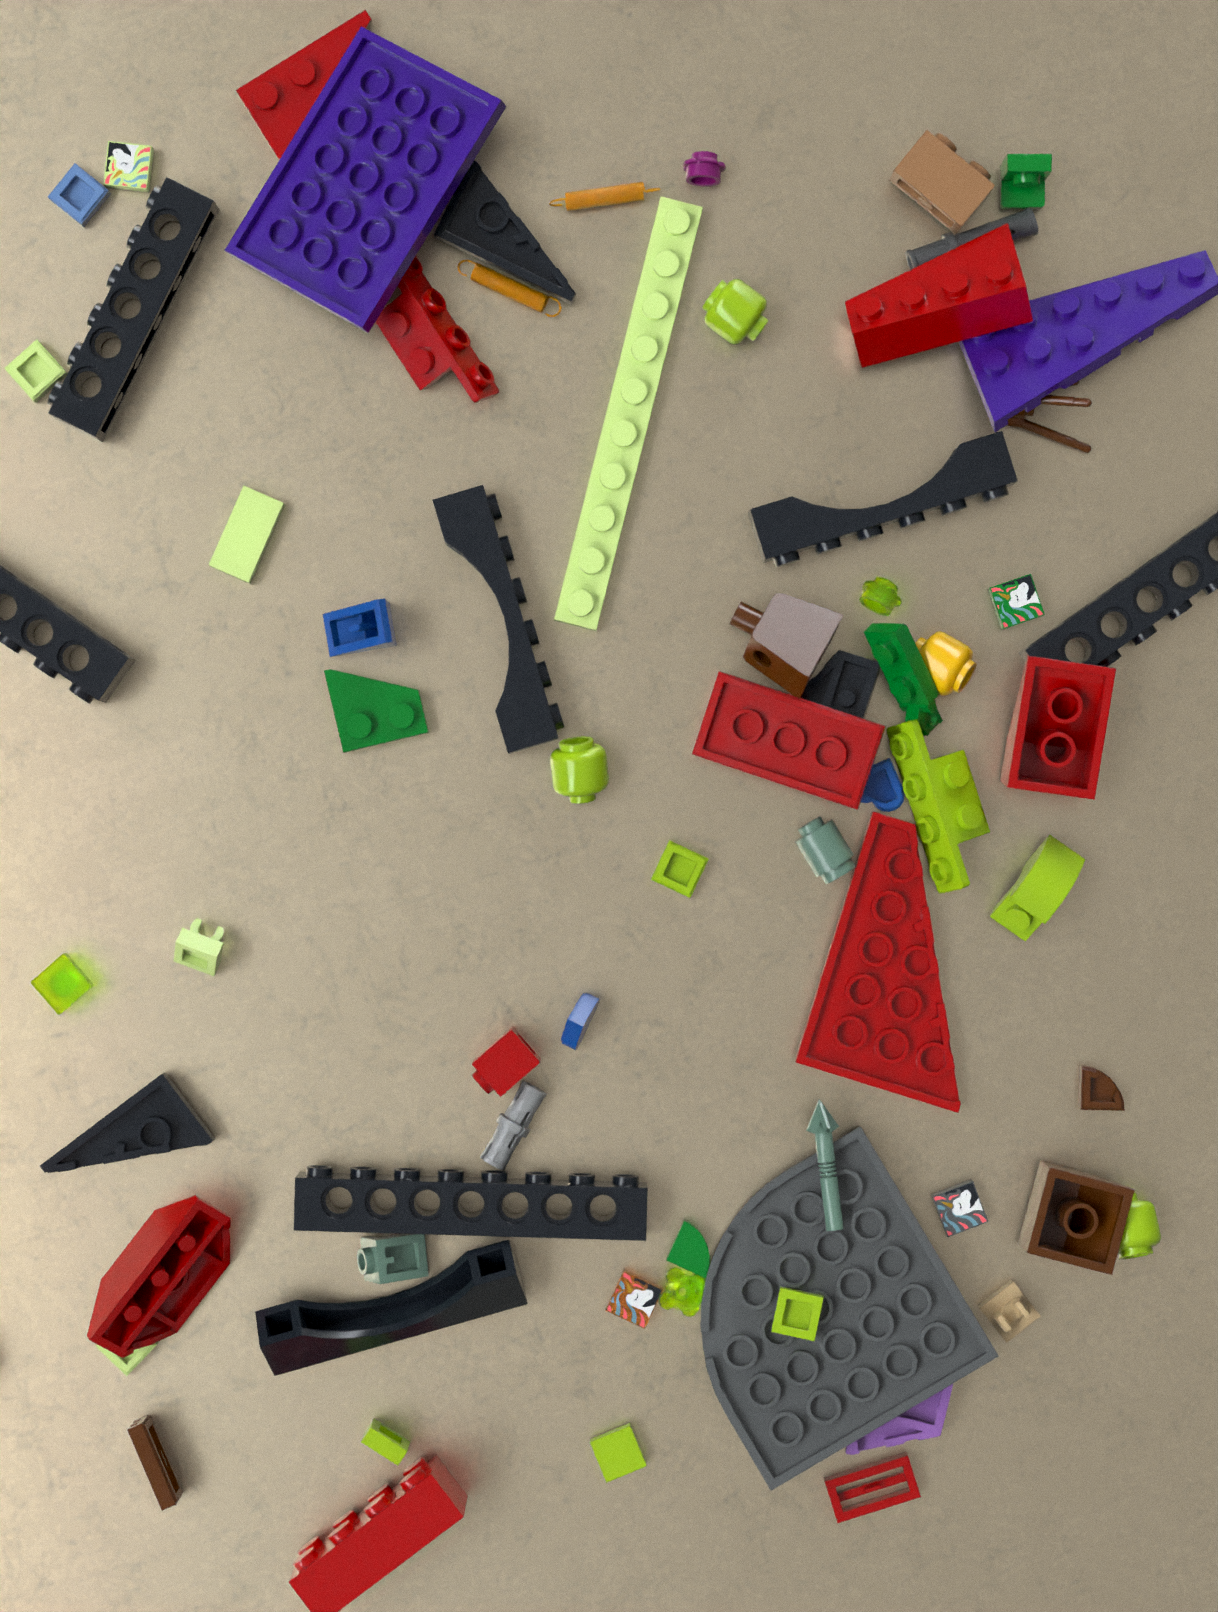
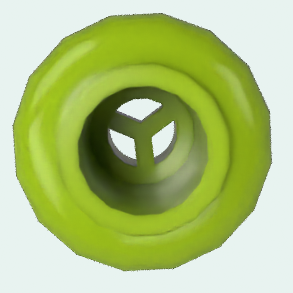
M733 279L729 283L722 280L702 306V309L707 312L704 319L707 327L732 345L741 343L746 337L754 341L769 321L763 316L767 308V300L741 279Z
M580 736L563 739L559 742V747L551 753L550 767L553 788L558 794L569 797L571 803L592 802L596 799L595 794L603 791L609 784L606 751L601 745L594 743L592 737Z
M1134 1193L1118 1251L1119 1260L1153 1254L1152 1247L1161 1241L1155 1207L1150 1201H1138L1137 1193Z

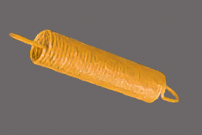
M639 181L637 183H624V185L583 189V191L566 192V198L552 200L549 205L562 206V204L551 203L565 200L567 211L603 207L605 205H618V203L644 201L643 191L648 193L659 191L661 188H650L646 191L644 183Z
M467 259L460 261L458 264V271L463 276L467 275L460 271V264L466 261L475 264L470 277L471 281L473 280V282L475 281L520 304L522 303L526 307L528 306L542 313L549 298L558 302L559 311L555 315L547 313L545 315L555 317L561 312L560 301L552 296H547L478 262L475 263Z

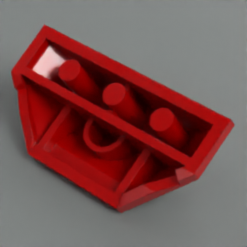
M196 1195L154 1210L102 1277L87 1333L88 1339L124 1358L133 1354L135 1349L152 1345L177 1333L230 1264L229 1228H231V1218L229 1215Z

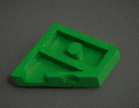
M332 669L324 671L343 753L429 733L419 690Z

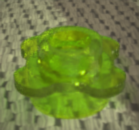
M678 1267L670 1268L665 1275L667 1284L665 1291L659 1295V1304L665 1310L675 1308L681 1310L685 1316H694L702 1302L705 1279L697 1274L692 1276L684 1274ZM681 1288H684L686 1291L683 1296L679 1294Z

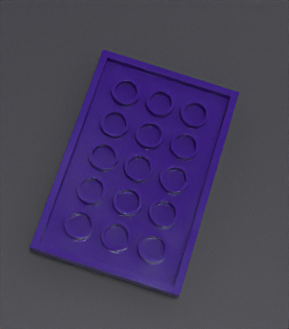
M361 26L228 243L225 251L249 267L369 333L503 114L506 105L501 99Z

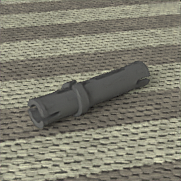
M1025 208L1023 211L987 222L955 235L952 232L942 234L941 240L913 250H907L905 254L908 267L911 270L1006 223L1009 225L1013 242L1031 235H1037L1038 225L1031 208Z

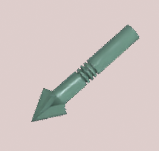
M819 1099L806 1131L815 1134L818 1163H820L818 1166L821 1167L819 1175L822 1176L820 1183L826 1231H836L843 1229L838 1179L835 1176L837 1172H834L836 1170V1167H834L836 1163H833L835 1161L832 1132L839 1125Z

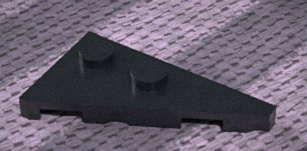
M474 160L454 192L434 233V237L572 305L576 293L568 284L567 279L555 267L542 250L539 242L522 220L516 216L509 203L497 191L482 171L481 166Z
M164 1072L41 1164L40 1167L44 1173L63 1172L90 1165L107 1164L150 1154H161L177 1149L204 1146L210 1144L215 1138Z

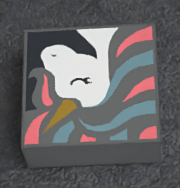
M971 1179L931 1194L947 1237L989 1222L974 1182Z

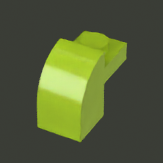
M1049 835L1026 861L1018 880L996 904L990 917L1026 942L1041 923H1047L1061 905L1077 880L1086 859L1052 835Z

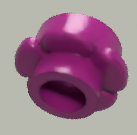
M698 151L692 153L691 159L684 161L683 170L686 171L687 183L708 187L720 184L721 172L726 170V166L723 162H718L717 154L709 151Z

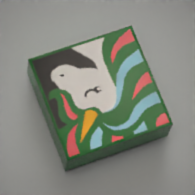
M1031 574L988 588L1001 630L1045 615Z

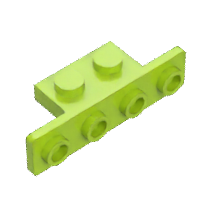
M917 719L888 727L886 731L890 741V750L895 757L903 782V791L908 798L916 822V831L922 841L929 863L930 875L935 882L937 891L945 893L968 887L970 881L958 844L990 833V829L964 749L931 760Z

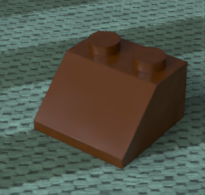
M1040 1160L1018 1245L1029 1254L1112 1275L1135 1189L1080 1170Z

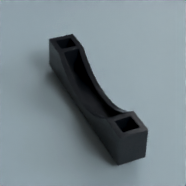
M1000 431L959 444L944 466L931 480L912 493L887 504L863 509H835L814 505L791 496L749 510L748 516L763 563L774 561L775 567H780L799 561L800 556L798 552L815 548L817 555L842 547L840 539L857 534L858 541L860 542L884 534L882 526L899 522L901 529L926 521L924 513L940 509L942 516L967 508L965 500L982 496L985 503L1009 495L1007 487L1014 485L1018 480L1003 432Z
M480 485L433 499L446 545L464 557L483 576L495 594L504 616L509 640V666L504 691L495 712L508 754L558 740L557 730L565 727L558 703L549 705L544 688L552 686L545 661L536 663L532 646L540 643L533 620H523L519 604L526 603L527 599L520 577L511 579L507 562L514 561L515 559L508 536H498L494 521L502 519L495 493L486 495L484 486Z
M508 1239L467 1251L454 1264L435 1277L393 1295L347 1303H319L297 1299L255 1311L260 1349L274 1376L527 1305L528 1302L521 1270Z

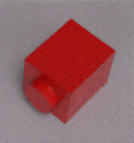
M512 1026L473 1060L472 1065L476 1071L472 1076L487 1094L494 1090L501 1097L541 1062V1058Z

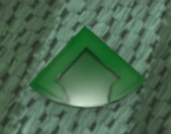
M684 1219L667 1254L666 1261L706 1279L710 1265L707 1243L698 1228Z

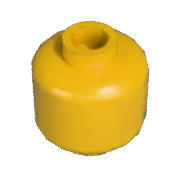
M942 631L933 633L928 639L920 637L915 643L939 694L947 696L954 691L957 693L963 691L977 666V663L972 661V649Z

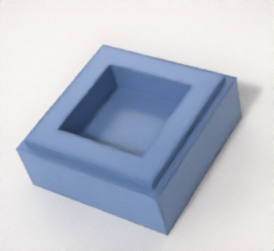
M74 163L49 194L48 198L85 227L111 195V192Z

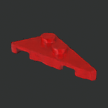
M366 10L236 90L278 160L282 157L360 27L362 26L367 29L372 19Z

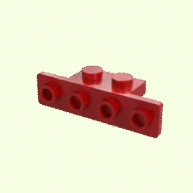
M415 256L398 284L402 294L382 310L376 320V324L420 391L429 388L449 371L453 370L474 403L493 398L499 393V389L494 383L492 371L479 360L470 346L469 336L463 328L455 323L446 309V302L443 296L431 286L422 272L423 268L419 259Z

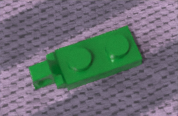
M872 623L864 631V634L872 649V654L878 661L889 684L890 691L896 698L902 711L906 712L905 721L917 719L923 736H928L943 721L935 701L940 694L906 624Z

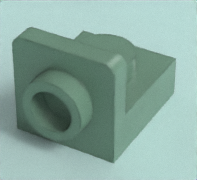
M398 1234L379 1238L372 1236L360 1238L361 1249L357 1252V1264L360 1273L364 1275L365 1281L385 1284L429 1276L425 1234Z

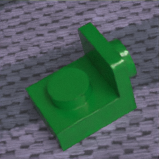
M1052 154L1006 155L1000 165V207L1002 209L1043 208L1045 205V180L1052 172Z

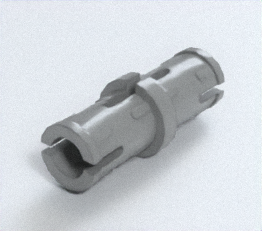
M522 1080L505 1114L500 1113L496 1120L499 1125L480 1158L504 1171L521 1138H526L529 1134L530 1129L528 1126L547 1094L536 1086Z

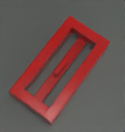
M907 1452L824 1477L837 1523L921 1497ZM899 1467L903 1468L901 1472L840 1491L836 1490L838 1486ZM907 1481L908 1488L844 1508L841 1506L840 1502Z

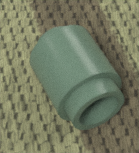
M821 816L798 829L802 837L797 839L795 843L815 876H821L825 884L840 878L856 867L851 859L854 854L833 819L824 823Z

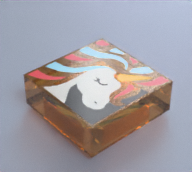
M623 1269L605 1307V1311L645 1329L662 1294L663 1287Z

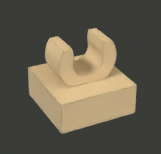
M1012 1279L978 1305L979 1309L1006 1343L1040 1317V1314Z

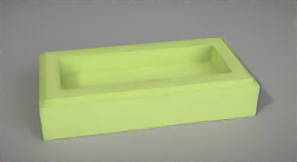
M243 485L209 566L250 584L285 504Z

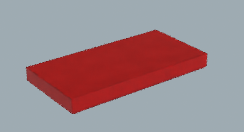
M719 671L692 755L858 810L886 726L803 698L799 699L791 694Z

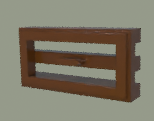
M143 1416L134 1420L127 1431L160 1508L163 1511L177 1504L183 1490L151 1416Z

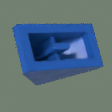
M385 598L323 614L330 657L397 646L390 603Z

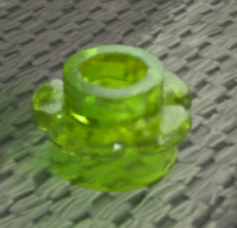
M876 577L874 581L867 580L863 583V593L859 600L870 611L879 615L889 616L895 606L901 605L902 599L897 596L898 587L890 580Z

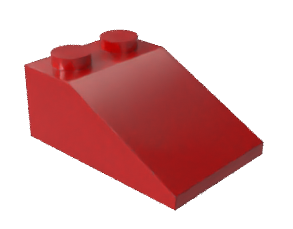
M1027 655L1007 736L1000 782L1008 788L1095 800L1116 668Z

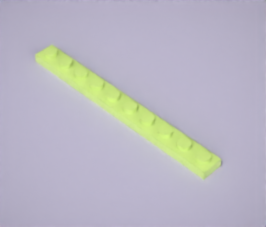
M660 197L554 621L597 631L703 211L701 206Z

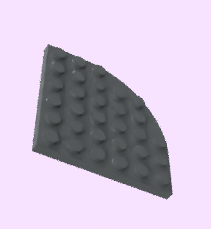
M861 1126L833 1142L835 1161L833 1163H836L834 1165L836 1167L834 1172H837L835 1176L838 1179L843 1220L842 1230L826 1231L820 1183L822 1176L819 1175L821 1167L818 1166L820 1163H818L816 1152L775 1177L749 1199L722 1236L712 1257L705 1280L701 1302L700 1326L707 1372L725 1414L771 1491L999 1357ZM780 1287L824 1296L815 1341L771 1332Z

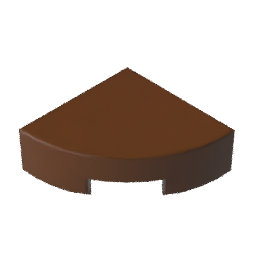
M1079 1065L1078 1108L1080 1110L1125 1111L1122 1094L1112 1079L1096 1068Z

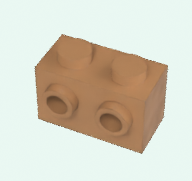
M926 130L893 170L889 181L954 234H958L990 195L995 185L989 181L991 175L983 166L975 161L967 163L956 154L957 147L946 136L940 133L934 136Z

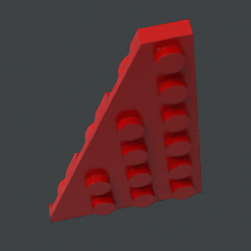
M872 811L794 1061L959 1113L961 1102L959 1100L954 1071V1059L951 1053L950 1034L939 979L938 961L934 949V937L925 894L915 824Z

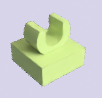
M197 918L192 922L190 930L181 929L175 943L173 961L215 976L221 962L224 930L218 926L214 936L209 938L201 935L199 932L202 920Z

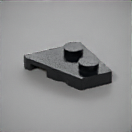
M838 650L824 665V668L815 677L810 679L800 698L865 719L881 667L877 661Z

